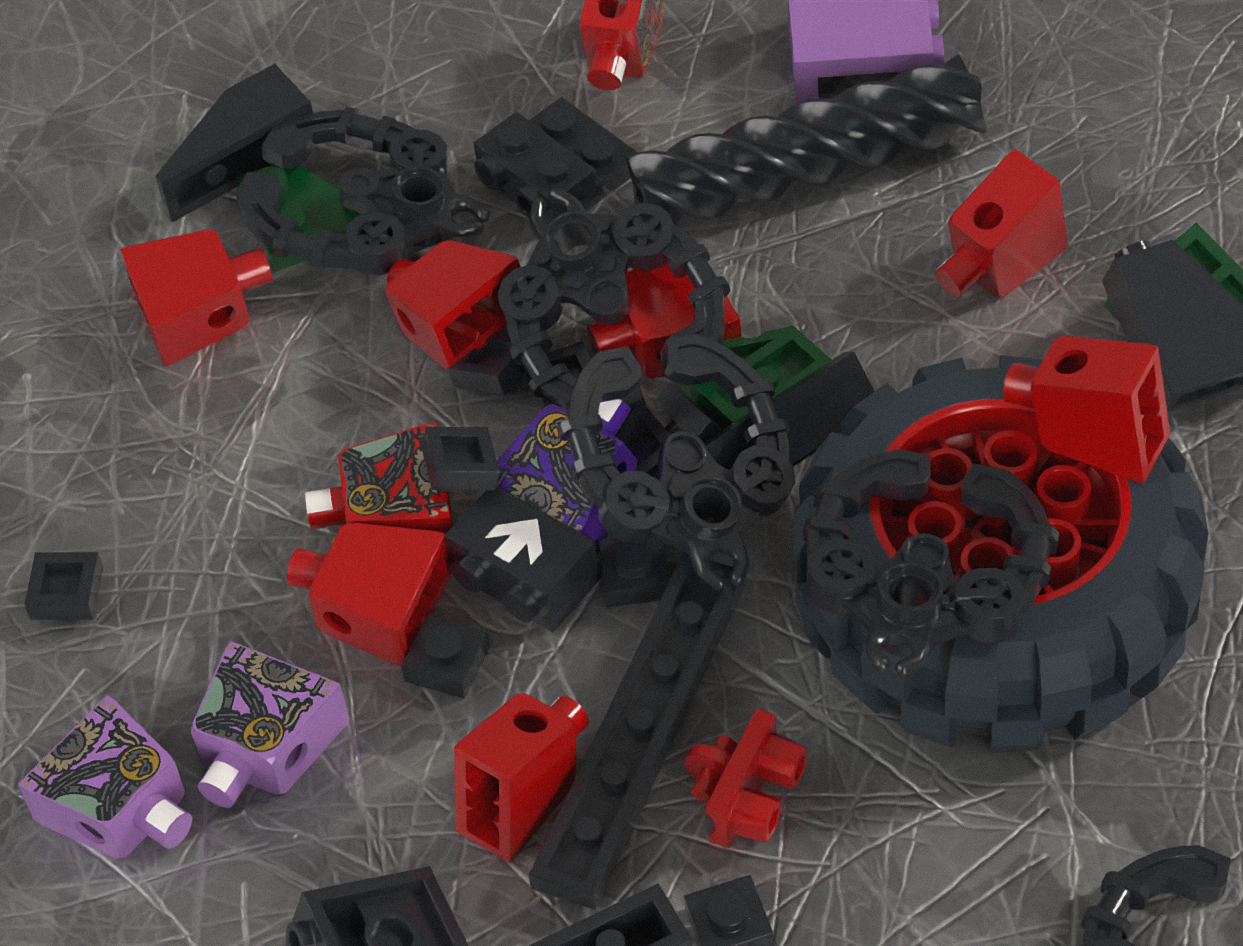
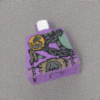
M230 641L192 722L191 734L200 761L208 767V770L197 785L200 793L212 803L224 808H231L247 784L274 795L287 793L349 722L340 683Z
M108 695L18 783L33 820L40 825L115 859L127 857L147 835L167 849L174 848L183 841L192 825L191 814L177 805L182 800L185 789L176 763Z

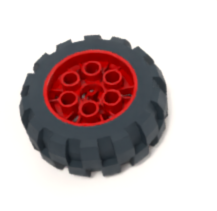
M1000 355L999 368L966 370L962 357L919 368L912 379V387L899 393L888 383L884 384L850 410L841 421V434L831 432L817 449L799 484L800 508L792 518L796 604L810 643L826 659L831 658V674L875 714L880 713L891 704L901 710L900 725L908 733L949 747H953L956 735L960 733L991 737V753L1038 750L1043 744L1044 732L1066 727L1073 739L1076 740L1115 721L1128 711L1129 693L1142 699L1160 685L1184 653L1187 629L1198 619L1205 570L1204 560L1208 528L1202 493L1189 473L1185 472V458L1173 441L1168 438L1145 483H1140L1046 449L1040 443L1034 409L1008 403L1004 400L1003 396L1004 381L1012 364L1020 363L1038 368L1043 359ZM899 449L930 455V488L925 497L902 501L875 495L861 505L857 516L853 518L843 517L842 522H845L851 528L850 540L866 546L876 557V566H881L890 561L901 549L904 541L913 535L931 534L941 538L948 546L952 572L959 581L963 574L977 568H998L1002 570L1005 557L1012 554L1020 555L1021 551L1016 550L1011 545L1012 528L1007 520L977 515L961 504L962 480L974 463L1007 469L1033 491L1045 509L1050 526L1060 533L1057 551L1050 555L1047 561L1051 566L1048 586L1041 589L1035 601L1025 611L1022 626L1015 636L1000 643H980L964 635L938 643L931 651L925 664L907 677H899L895 671L896 663L904 658L894 656L883 649L885 656L890 661L889 669L884 673L875 671L865 652L868 630L852 615L830 613L818 608L807 596V543L803 540V527L806 519L815 516L817 510L814 507L816 488L822 484H829L843 470L862 459L882 452ZM973 519V520H974V527H973V529L967 528L968 524H969L970 521Z

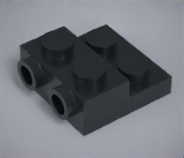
M560 97L530 120L516 111L473 142L476 156L474 168L483 184L491 190L498 189L513 200L527 218H530L532 201L536 197L544 199L546 202L544 219L547 222H551L560 214L567 212L565 206L550 201L548 194L551 189L557 188L574 195L583 204L586 211H588L631 179L626 157L637 153L636 150L563 97Z
M430 866L304 891L301 893L292 923H289L286 928L287 946H468Z

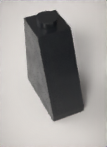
M1174 240L1151 246L1149 241H1139L1118 251L1102 283L1127 342L1158 346L1167 413L1243 388V305Z

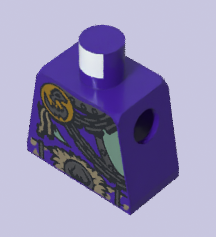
M617 399L600 403L598 414L601 416L604 426L599 433L594 435L600 454H614L617 462L616 469L621 474L625 471H635L637 459L622 441L614 437L631 411L627 404ZM549 404L540 411L497 460L500 473L496 486L595 541L598 555L600 552L598 540L606 539L608 533L599 521L598 509L588 498L579 481L573 478L570 468L575 460L568 441L560 440L557 428L560 422L565 420L566 410L555 404Z

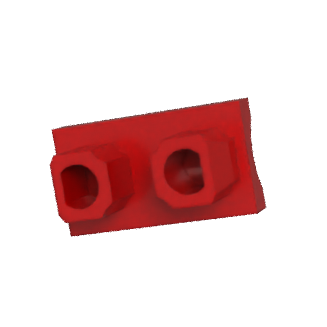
M756 708L738 745L731 737L720 735L714 746L696 744L689 750L684 765L688 773L696 779L691 789V794L698 800L708 801L706 813L715 823L708 835L710 843L728 849L735 834L763 842L770 841L779 822L781 799L760 792L758 789L764 779L793 790L797 787L807 764L806 747L788 737L777 734L775 714Z

